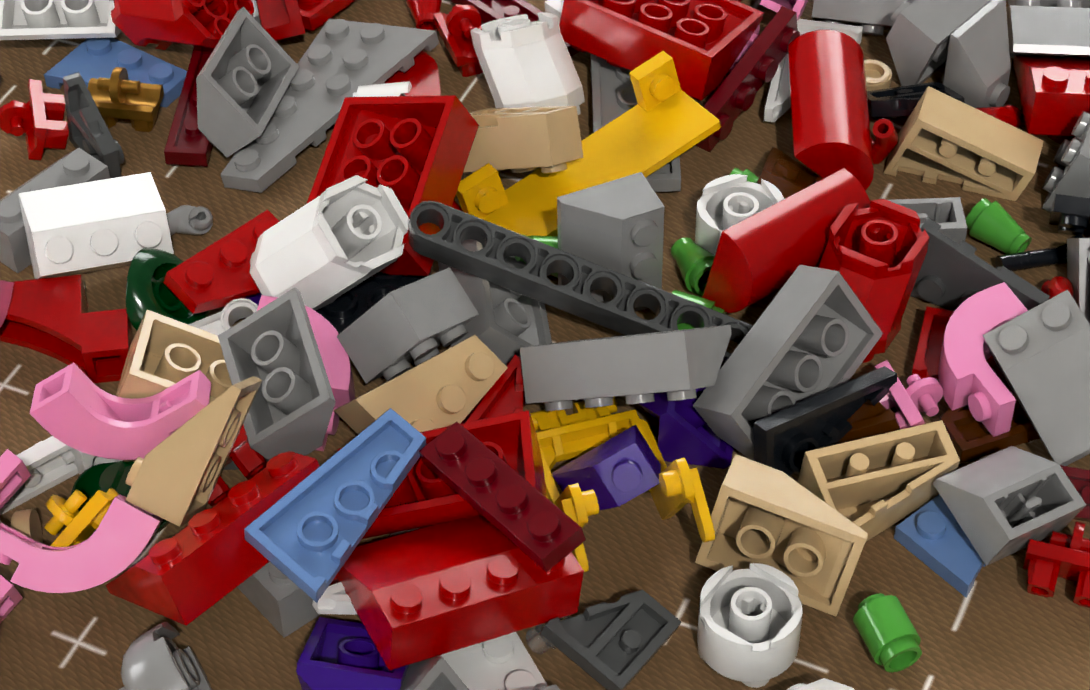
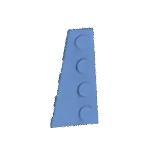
M390 408L244 529L245 540L317 603L419 459V450L426 446V437Z

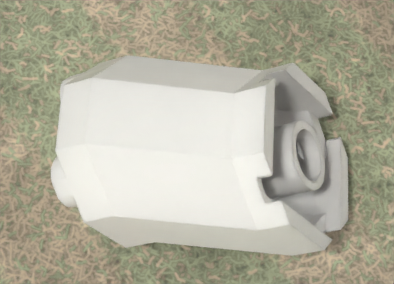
M549 12L538 13L539 21L530 22V19H528V14L515 15L486 22L481 25L482 30L478 28L470 30L473 47L493 96L495 108L576 106L577 114H581L579 105L585 102L583 87L562 37L558 15Z
M355 175L327 188L320 196L264 231L258 238L255 251L251 255L249 271L261 294L279 298L293 288H296L301 293L304 305L316 311L334 302L342 294L395 262L403 254L405 244L402 245L404 235L408 232L410 219L394 191L381 184L378 187L366 184L368 179Z

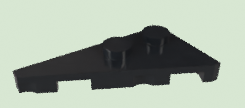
M885 366L754 422V461L783 471L789 477L793 473L799 476L805 452L835 445L853 428L847 420L865 402L875 406L887 394L890 387L897 382V373Z

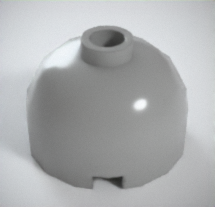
M163 622L142 634L131 643L123 655L120 674L124 687L119 690H212L191 648L188 646L183 650L178 649L172 641L180 633L168 622Z

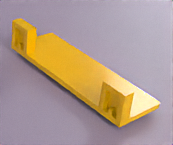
M661 51L629 72L638 104L583 139L581 142L584 158L566 162L567 169L563 171L542 173L540 167L506 190H504L498 171L490 163H487L460 181L456 195L462 211L521 235L558 236L557 197L642 172L646 178L721 128L720 121L681 90L673 58L664 51Z

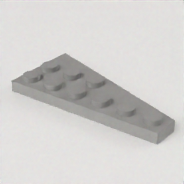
M328 19L297 63L299 68L262 135L236 151L220 174L224 187L262 193L297 163L295 156L309 144L317 147L327 138L325 131L336 123L345 97H353V93L357 92L358 86L384 84L398 70L406 72L415 64L413 57L423 49L431 51L439 44L437 32L435 30L382 25L379 23Z

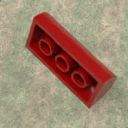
M816 30L805 33L788 44L794 157L823 178L845 168L855 176L866 191L873 180L874 167L863 51L852 37L839 31Z
M843 168L723 230L702 298L715 301V306L724 309V312L735 313L781 289L799 265L819 267L829 240L830 226L845 206L858 203V209L870 207L871 202L861 183L855 176Z
M529 410L461 424L546 497L541 452ZM450 426L420 433L426 437L427 445ZM420 456L362 539L482 515L423 464Z

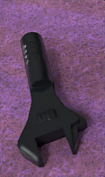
M1078 234V235H1076L1074 238H1090V237H1083L1082 235H1079V234ZM1067 244L1053 249L1046 248L1000 255L996 257L995 265L996 267L1004 266L1010 271L1067 263Z

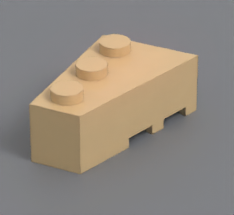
M928 86L898 133V144L890 152L883 174L896 176L898 171L923 176L922 182L936 185L937 179L963 184L962 190L1016 201L1035 175L1044 140Z
M576 106L487 108L470 113L479 126L463 172H475L487 163H490L498 172L511 169L512 173L533 171L537 167H541L542 173H552L566 170V162L584 158Z
M473 335L333 411L358 435L390 408L419 432L452 426L455 422L461 424L508 367L476 335Z
M940 420L806 451L798 483L867 532V542L938 496L939 492L933 485V482L937 478L957 470L960 459L943 421Z

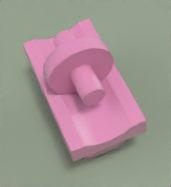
M888 360L875 366L876 370L885 366L894 372ZM913 374L907 378L906 382L909 387L905 390L897 377V382L890 387L887 394L879 401L886 409L895 407L897 410L895 416L900 430L925 424L920 414L921 412H925L929 417L935 416L939 412L937 403L943 396V388L937 379L932 377L921 379L918 374Z

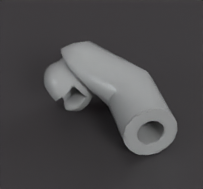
M181 205L166 214L171 236L175 233L199 236L207 233L213 225L211 211L202 206Z

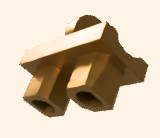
M115 67L110 78H90L88 90L108 128L116 126L118 119L121 118L130 119L132 128L135 131L151 132L157 120V112L164 96L163 85L129 80L127 69L123 67Z

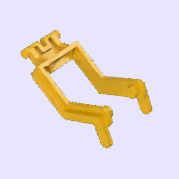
M613 396L614 405L585 408L584 401L573 403L574 414L570 415L566 414L565 409L555 411L541 410L530 413L535 431H537L536 435L541 452L546 498L582 527V529L588 523V516L599 514V504L595 491L591 489L581 492L579 484L576 483L568 485L560 495L551 469L556 462L580 457L636 424L661 464V473H659L660 484L649 489L661 519L672 518L687 503H691L701 540L704 543L715 540L714 526L697 467L689 469L685 458L676 459L667 467L648 422L639 418L636 409L611 414L617 412V403ZM582 543L572 553L584 572H588V560Z

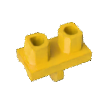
M110 488L106 493L98 490L80 511L78 509L87 500L86 495L80 490L76 489L67 500L53 494L45 503L53 517L46 523L44 528L55 536L64 525L67 527L50 546H72L87 540L98 528L114 497L119 495V493L113 488Z

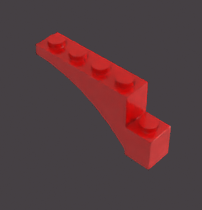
M81 275L13 282L8 313L0 328V341L35 350L56 358L67 365L74 362L94 384L120 381L129 347L133 340L131 323L126 308L88 312V303Z

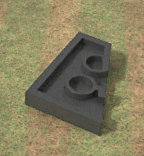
M927 217L921 230L923 232L925 229L929 236L928 250L910 296L955 311L961 303L972 295L1005 282L1028 311L1049 300V295L1006 267L994 268L974 255L977 249L962 240L960 244H957L940 233L941 225Z

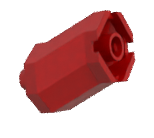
M114 0L115 8L111 10L112 22L137 46L146 47L151 43L158 45L155 49L166 50L172 43L215 49L237 11L244 7L252 15L254 7L251 0Z
M886 199L871 200L870 207L858 209V203L846 205L830 226L829 240L818 267L839 271L883 332L881 338L862 363L871 361L875 354L885 353L900 331L902 316L929 244V236L925 229L922 232L917 212Z

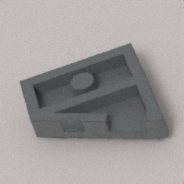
M77 72L63 77L69 139L76 149L84 150L107 165L110 178L121 177L120 164L124 163L122 148L118 141L113 139L82 76Z
M642 589L621 596L615 603L603 602L588 607L583 614L562 621L559 618L549 620L544 626L541 635L605 689L624 690L676 632L681 621Z

